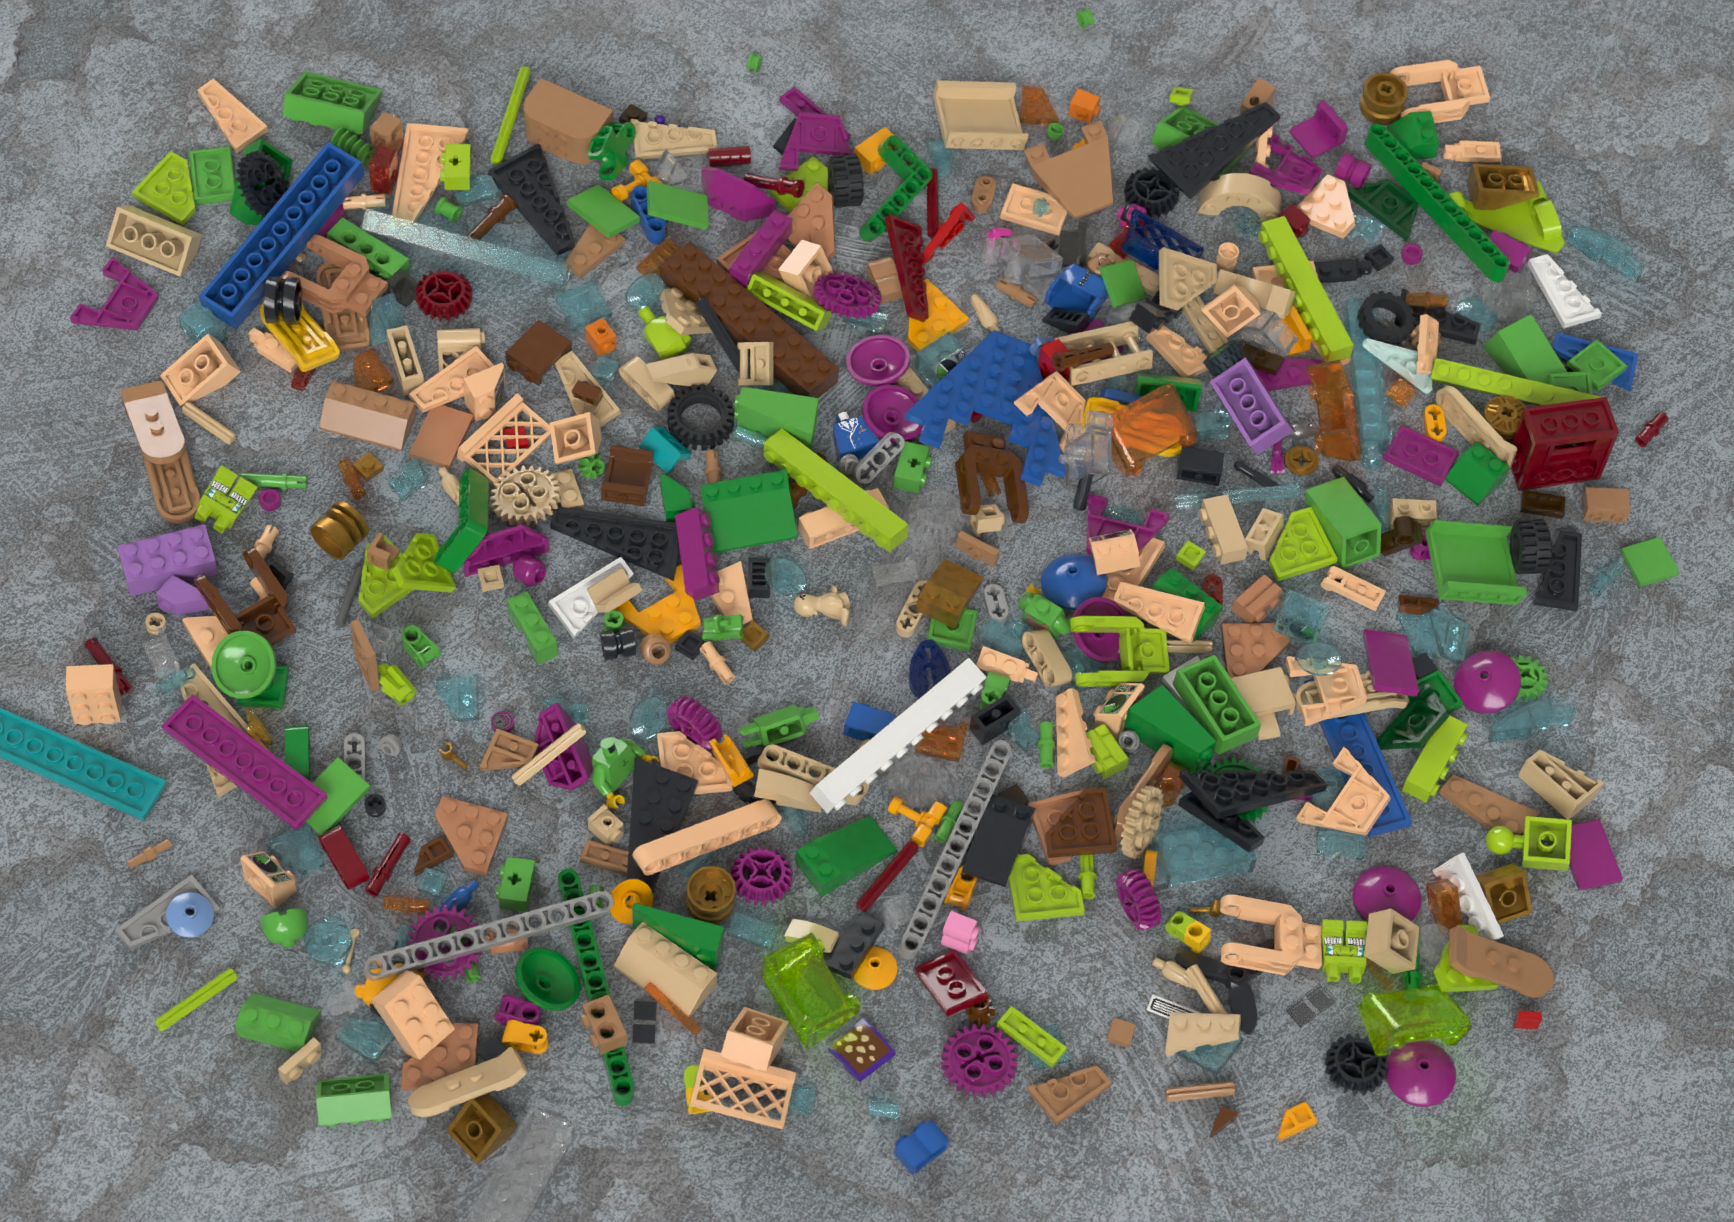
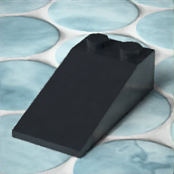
M992 794L966 858L962 873L1006 887L1030 831L1036 808Z

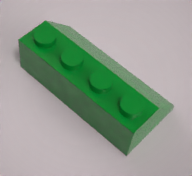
M259 139L245 147L243 157L255 151H259V153L264 151L265 156L270 154L271 161L276 159V166L281 165L280 172L286 174L283 178L288 181L293 161L291 158L263 139ZM272 179L255 186L254 190L272 183ZM237 181L229 214L244 224L258 226L264 218H262L261 214L256 215L255 209L251 211L249 203L245 204L246 198L245 196H240L242 189L237 188L240 185V182Z

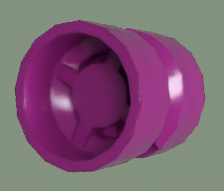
M1345 152L1336 167L1334 176L1345 181L1349 179L1350 184L1361 188L1369 176L1372 164L1364 160L1357 162L1355 156Z

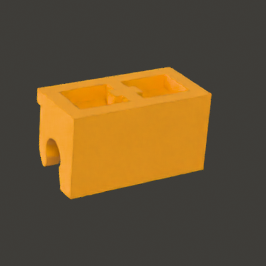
M724 734L723 738L725 740L719 744L715 738L709 741L714 756L733 787L754 777L734 742L731 741L727 734Z

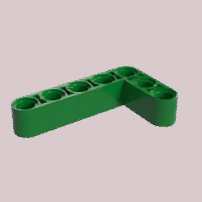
M894 135L888 137L879 145L878 154L903 181L860 227L859 235L866 242H872L887 229L885 218L889 214L897 217L932 178L930 168L899 137Z
M471 468L466 469L459 483L458 526L444 542L434 558L436 565L453 574L458 571L481 542L488 529L489 479Z

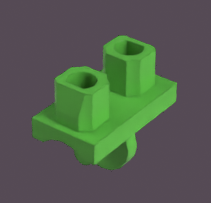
M716 614L714 617L704 618L703 620L704 633L702 639L704 641L743 638L744 627L741 614L729 616Z

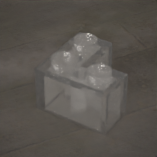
M1260 309L1261 314L1239 329L1241 332L1240 336L1247 342H1257L1266 351L1282 357H1286L1299 340L1279 316L1272 311Z

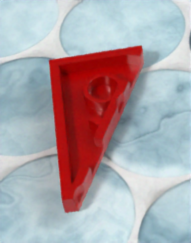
M960 202L958 206L951 210L947 221L940 224L937 234L922 252L924 254L923 266L933 258L932 254L938 247L943 249L963 230L966 220L972 222L976 218L966 205Z

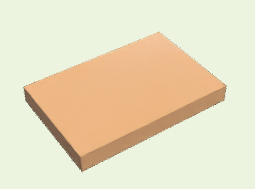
M1012 183L1000 219L1059 236L1068 212L1050 194Z

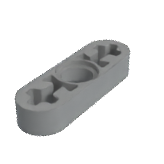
M895 432L887 433L854 467V479L862 484L870 483L903 449V437ZM891 438L897 439V440H896V444H897L896 447L890 446V445H891V441H890ZM883 446H884L885 448H888L887 450L890 451L889 454H888L887 451H885L884 449H882ZM877 452H882L884 459L881 463L876 464L873 457ZM867 462L874 466L875 469L873 470L872 468H869L870 466L867 464ZM861 469L867 470V471H866L867 476H866L865 478H864V477H860V476H861V472H860Z
M352 733L344 740V763L348 766L352 761H359L361 763L360 768L352 770L366 781L365 741L360 734ZM353 742H357L358 744L357 753H353Z

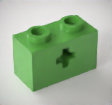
M904 441V447L901 451L894 476L893 488L919 494L920 486H925L927 474L924 473L925 468H930L932 456L928 455V446Z
M507 857L506 865H501L500 878L503 879L502 885H497L495 899H499V908L527 912L535 876V860Z

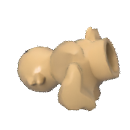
M834 585L831 586L830 593L818 597L800 592L794 601V609L801 616L811 617L818 615L817 612H821L827 617L841 620L843 626H847L850 622L849 598L845 592L838 594L837 588Z

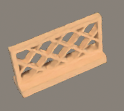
M516 394L458 448L457 458L461 462L466 461L477 472L487 477L492 485L500 483L499 478L496 479L489 473V468H501L502 474L499 477L506 478V471L511 474L513 468H517L551 436L550 425L525 405L523 398ZM521 411L525 412L529 416V422H517V415ZM505 426L515 427V435H503L502 429ZM518 427H530V435H518ZM533 427H542L547 432L543 435H533ZM518 438L530 440L531 447L529 449H519ZM516 439V449H503V440ZM490 440H500V449H488V442ZM475 454H485L486 463H477L472 457ZM488 454H501V463H489ZM504 454H516V461L514 463H504Z
M704 1049L699 1063L690 1106L783 1129L796 1072L769 1066L767 1071H755L748 1065L729 1062L727 1058L721 1057V1053ZM703 1070L713 1072L717 1078L707 1083L702 1075ZM730 1076L737 1078L740 1083L732 1089L724 1080ZM720 1082L726 1092L716 1096L711 1086ZM753 1082L760 1084L763 1089L755 1095L748 1087ZM743 1088L749 1098L740 1102L734 1092ZM776 1088L786 1091L785 1097L778 1101L771 1092ZM706 1089L712 1098L707 1102L697 1100V1094ZM767 1094L772 1104L763 1108L757 1098ZM730 1096L735 1105L730 1108L724 1107L720 1100ZM753 1102L759 1111L753 1114L748 1113L743 1106ZM776 1107L781 1115L780 1121L771 1119L766 1112Z

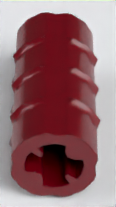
M728 146L708 149L709 167H731L732 165L751 164L750 146Z

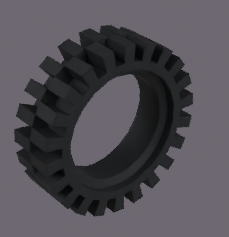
M700 384V390H697L696 385H691V391L685 387L682 389V394L678 391L675 394V398L672 397L670 400L667 417L669 431L671 430V434L680 443L683 441V446L688 448L689 444H692V450H697V445H701V451L706 450V445H709L710 449H714L715 443L719 446L722 445L723 439L727 441L729 433L732 434L733 403L729 401L727 394L722 396V390L718 389L715 393L714 386H709V389L705 390V385ZM701 403L714 407L719 412L721 419L713 429L701 432L688 428L682 422V413L689 406Z

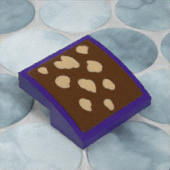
M864 1019L827 1045L828 1051L842 1062L845 1070L859 1082L896 1055L888 1042Z

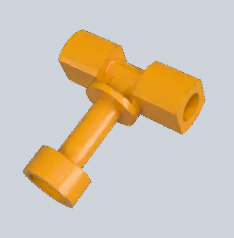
M638 159L633 161L629 167V172L634 176V181L625 186L618 184L611 189L614 197L622 202L628 198V193L632 192L635 187L644 186L647 188L646 185L649 180L664 183L657 176L651 177L648 174L649 168Z
M896 795L887 811L895 816L901 813L915 821L917 829L912 835L911 841L920 847H924L932 835L931 829L935 824L939 825L941 818L947 813V807L935 801L928 813L923 811L919 814L905 806V800Z

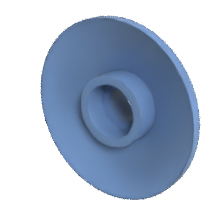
M193 892L176 896L169 903L166 911V920L170 929L177 935L186 938H194L204 934L210 928L214 919L213 907L209 900L203 895ZM188 909L194 910L193 915H187L185 912Z

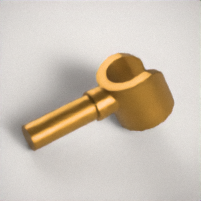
M445 743L448 751L444 752L439 749L442 759L445 761L452 760L466 770L468 765L454 754L450 743Z
M1213 900L1210 907H1190V913H1209L1210 916L1218 918L1222 914L1220 911V901Z

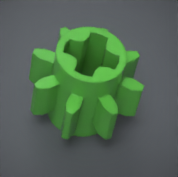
M595 454L580 458L577 469L583 471L582 477L596 479L597 475L604 473L605 462L600 460L602 455Z

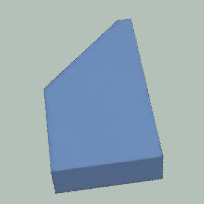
M1036 337V343H1033L1029 348L1032 355L1040 356L1041 347L1046 342H1052L1055 339Z

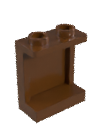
M537 320L506 351V364L512 371H517L523 375L528 382H533L539 386L542 383V376L561 357L572 351V342L542 321Z
M611 445L606 476L601 487V500L645 506L653 467V452L646 449Z

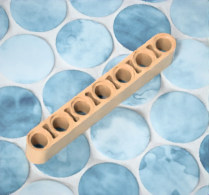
M762 799L643 844L635 849L633 858L645 875H651L772 829L780 823L782 817L769 799Z

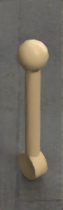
M358 929L350 931L351 942L346 963L342 967V971L345 974L351 971L350 962L355 941L360 936Z

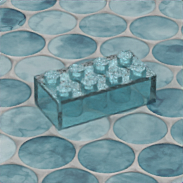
M1210 826L1158 834L1153 845V849L1157 851V863L1164 887L1253 872L1257 860L1254 850L1250 853L1243 850Z

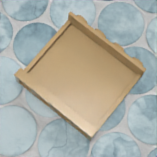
M937 81L933 92V99L945 148L1024 150L1029 135L1022 132L1014 101L1017 89L1016 84L1008 82Z

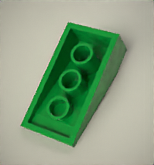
M869 816L821 836L796 850L795 863L819 895L823 897L897 852V849L874 819Z
M633 904L632 928L636 930L644 922L716 972L723 950L724 927L644 905Z

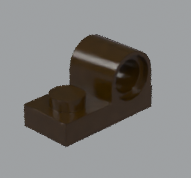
M1409 516L1396 518L1393 522L1394 529L1381 534L1380 553L1386 557L1423 543L1421 524Z

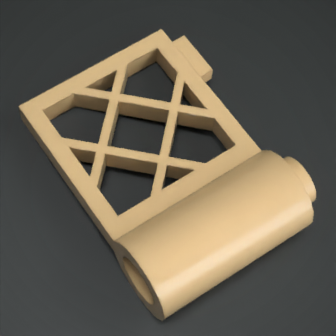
M480 328L437 330L439 372L443 370V366L445 368L449 366L443 361V355H453L459 359L475 346L481 350V345H485L484 332H480Z

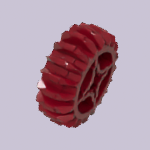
M438 268L437 273L430 270L429 276L423 275L422 280L418 281V287L415 289V300L419 310L423 311L425 316L430 315L432 320L438 317L440 322L443 318H447L448 321H450L451 317L458 319L459 314L464 315L465 309H469L470 303L473 300L472 287L468 279H465L463 274L458 275L456 270L452 273L449 272L448 268L443 272Z

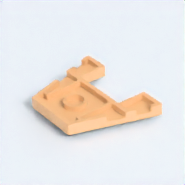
M1056 371L1015 400L1014 404L1026 416L1033 413L1037 404L1065 430L1059 445L1061 451L1069 459L1076 457L1078 451L1075 448L1076 442L1080 439L1078 429L1083 419L1085 399Z
M1292 656L1286 657V665L1290 677L1314 676L1322 702L1301 705L1300 712L1305 726L1366 704L1367 695L1357 665L1328 661V664L1315 663L1314 659L1306 658V661L1295 660V657Z
M1343 747L1334 760L1333 766L1350 775L1351 778L1328 812L1306 802L1296 819L1304 824L1367 836L1391 799L1378 782Z

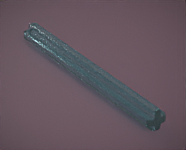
M1299 484L1177 495L1174 498V504L1176 508L1197 507L1202 505L1203 499L1228 494L1231 503L1299 497L1301 495V487Z

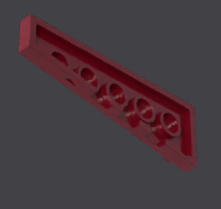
M889 214L885 218V223L906 313L912 319L925 322L929 318L926 295L927 288L926 283L923 281V276L925 275V268L922 267L924 254L920 250V247L923 245L922 228L917 224Z

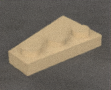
M1170 1012L1165 1050L1166 1057L1173 1056L1174 1052L1187 1050V1052L1196 1050L1195 1047L1207 1044L1214 1046L1239 1040L1240 1014Z

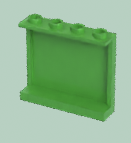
M1442 519L1434 520L1425 533L1439 599L1518 605L1527 595L1526 587L1517 586L1507 541V535L1511 532L1512 527L1501 524L1487 525L1483 523H1464L1463 521L1451 522Z

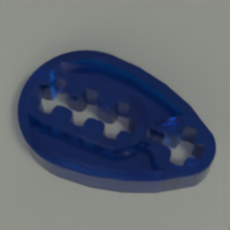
M933 640L922 641L911 659L909 688L919 699L929 691L927 667H930L932 670V688L951 673L945 654ZM925 648H930V659L927 658Z

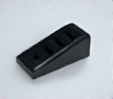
M1054 307L1043 318V322L1066 333L1076 334L1083 332L1089 326V314Z
M748 558V598H770V558ZM753 564L766 565V567L753 566ZM753 571H766V573H753ZM752 577H763L765 579H752ZM752 583H755V584H765V586H763V585H752Z

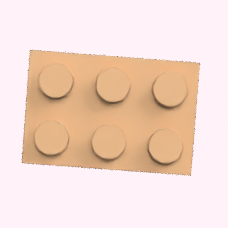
M113 664L66 666V694L74 724L89 725L91 723L112 724L114 722H121V695Z
M408 970L404 971L371 1000L405 1053L419 1060L455 1030L421 976Z
M744 1007L727 1031L721 1057L727 1058L731 1063L748 1065L755 1071H767L782 1048L789 1021Z

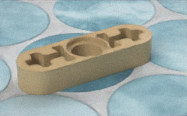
M925 580L915 584L897 619L896 632L902 637L912 636L924 615L920 612H911L909 607L917 605L920 591L923 590L927 583ZM908 618L911 619L910 625L906 629L902 628Z

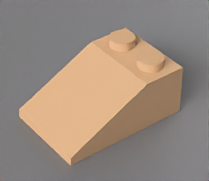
M206 334L160 376L182 407L186 402L192 403L226 386L241 371L223 344L211 335Z

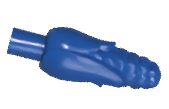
M472 880L466 887L461 886L457 888L441 903L442 906L439 908V912L443 911L444 905L447 906L450 912L454 906H456L457 912L466 906L472 898L471 894L479 887L477 882Z

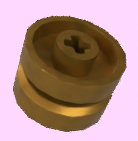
M1382 72L1370 76L1364 84L1359 109L1362 115L1368 121L1380 125L1393 124L1401 117L1400 113L1404 110V104L1408 96V88L1405 82L1400 77L1391 73Z

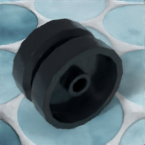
M267 277L264 289V317L266 323L278 324L283 317L286 324H299L302 311V284L300 278L288 277L283 284L280 277Z

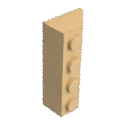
M124 205L116 209L106 247L181 277L197 255L202 234L133 206Z
M644 922L627 939L614 964L615 969L687 1019L692 1016L717 986L716 972Z

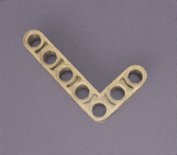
M871 739L863 741L857 750H859ZM777 745L765 747L758 759L760 769L785 774L815 786L836 769ZM767 756L772 757L774 761L769 760ZM788 764L794 766L795 769H791ZM809 772L815 774L817 778L812 777ZM866 782L863 783L859 794L853 798L849 795L845 799L847 801L846 804H859L867 793L869 785Z

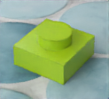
M1174 87L1170 93L1169 102L1180 106L1189 105L1194 97V89Z
M1188 540L1176 555L1175 560L1194 571L1205 557L1206 551Z

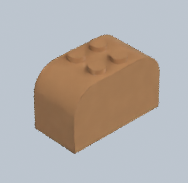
M540 78L524 101V128L527 140L533 145L540 144L543 151H548L561 159H566L576 164H586L595 160L589 159L587 150L592 138L599 133L601 128L613 122V110Z

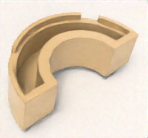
M1245 173L1221 175L1220 179L1214 182L1212 180L1200 191L1198 213L1219 216L1220 212L1227 207L1244 206L1256 211L1259 215V221H1268L1278 218V215L1281 213V194L1277 188L1270 186L1268 180L1259 176Z
M1220 269L1213 291L1214 294L1221 295L1235 284L1243 286L1258 301L1259 308L1265 309L1266 314L1285 319V315L1289 316L1296 291Z

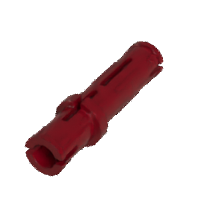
M96 637L92 638L93 642L91 639H88L84 644L85 648L90 652L98 665L113 664L120 695L124 694L123 690L125 693H128L132 686L123 676L122 669L115 665Z
M397 834L382 862L373 870L374 875L365 887V891L369 895L377 897L385 882L389 881L392 877L391 872L411 842V838L406 834Z

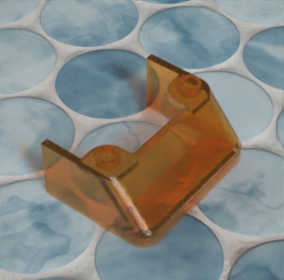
M1340 359L1307 366L1306 369L1312 381V386L1309 387L1310 397L1315 399L1318 409L1320 433L1314 434L1317 453L1321 452V455L1324 457L1350 462L1361 460L1354 394Z

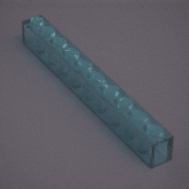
M366 209L361 227L362 230L559 285H567L572 267L571 264L374 209Z

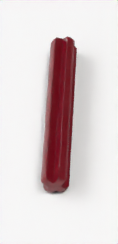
M930 168L932 178L927 183V236L934 238L939 227L938 170Z
M908 841L857 901L856 907L862 912L868 911L917 853L919 846L916 843Z

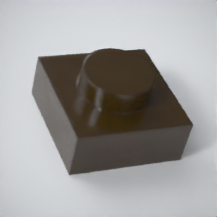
M630 104L619 116V122L624 124L631 122V119L645 122L648 118V113Z

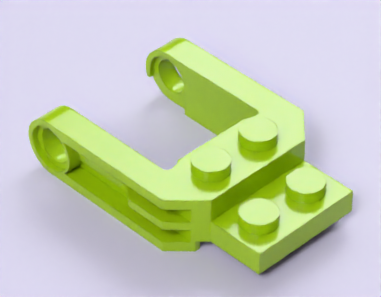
M1078 616L1070 619L1072 632L1120 634L1119 648L1122 671H1097L1096 673L1082 674L1077 672L1075 673L1076 686L1117 687L1119 683H1141L1149 674H1167L1170 672L1166 631L1162 629H1146L1144 624L1137 617Z

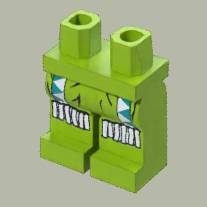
M222 465L200 499L195 518L201 522H205L209 516L215 519L216 522L213 528L221 534L227 528L231 529L258 488L240 477L229 496H226L238 475Z
M1322 920V972H1325L1328 982H1337L1340 980V973H1348L1349 982L1361 983L1367 964L1365 957L1367 922L1346 921L1344 927L1343 920Z

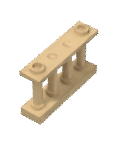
M1133 322L1055 338V340L1059 338L1068 351L1070 349L1082 350L1108 342L1114 347V354H1112L1110 359L1101 360L1099 358L1092 360V363L1083 364L1077 368L1070 367L1071 386L1152 368L1153 352L1152 350L1141 352L1137 344L1138 326ZM1128 344L1133 354L1121 356L1116 346Z

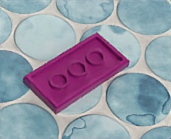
M1364 629L1363 640L1373 690L1417 696L1419 688L1407 635Z

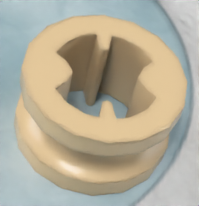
M151 613L147 616L145 624L146 630L150 634L158 635L164 632L166 620L162 614ZM156 621L160 626L156 627L152 625V622Z

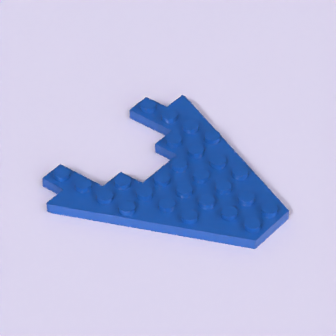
M994 330L914 404L904 417L908 421L923 426L919 442L939 449L943 441L948 419L968 426L972 412L980 413L1012 425L1008 441L1028 448L1020 480L1040 487L1043 483L1045 472L1061 478L1066 473L1053 418L1038 404L1033 413L1028 416L1014 404L1015 400L1042 381L1037 357L1032 355L1029 349L1032 344Z

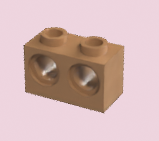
M384 111L370 128L372 149L376 148V156L391 162L404 145L402 120Z
M609 995L582 1005L583 1014H580V1019L584 1028L588 1027L591 1032L589 1039L593 1048L597 1047L602 1055L627 1045V1033ZM595 1013L603 1014L601 1018H595L592 1015ZM604 1033H610L613 1035L610 1038L602 1037Z

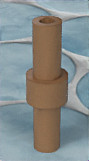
M167 838L153 847H146L142 850V853L126 862L130 869L145 861L150 862L157 858L156 855L172 847V844Z

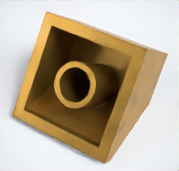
M1512 863L1476 875L1477 881L1490 904L1498 924L1533 913L1525 870Z
M489 1093L468 1100L446 1131L476 1164H480L507 1142L518 1127V1124Z

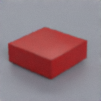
M524 426L518 427V435H526ZM515 427L504 429L503 435H515ZM518 438L519 449L529 447L527 438ZM505 439L507 449H516V439Z
M1519 1010L1514 1019V1028L1537 1030L1542 1021V1012Z

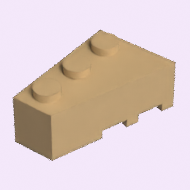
M1538 750L1526 760L1518 777L1569 820L1596 798L1604 782L1599 779L1596 782L1584 776L1585 772L1579 769L1575 771L1565 766L1566 762L1542 750Z

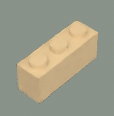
M406 325L386 330L389 351L404 396L409 395V393L424 383L422 370L408 326Z
M1228 494L1203 499L1199 509V517L1206 525V536L1212 541V551L1214 556L1218 557L1220 565L1245 560L1248 546Z

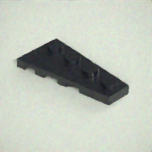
M1402 288L1401 300L1406 301L1409 304V308L1414 312V328L1416 326L1419 327L1420 315L1427 314L1439 322L1438 332H1440L1441 337L1473 345L1476 344L1480 329L1479 323L1458 313L1451 314L1445 310V307L1440 305L1436 307L1426 302L1425 298L1410 295L1408 290ZM1395 316V325L1401 326L1398 318Z
M1560 531L1552 552L1549 569L1543 576L1533 605L1577 611L1582 533Z
M1192 791L1180 798L1178 806L1240 846L1243 850L1250 853L1263 844L1265 837L1248 820H1242L1238 814L1217 819Z

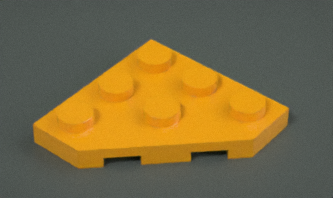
M925 279L924 282L927 288L929 318L925 322H921L909 317L908 344L921 356L969 323V318L928 279Z

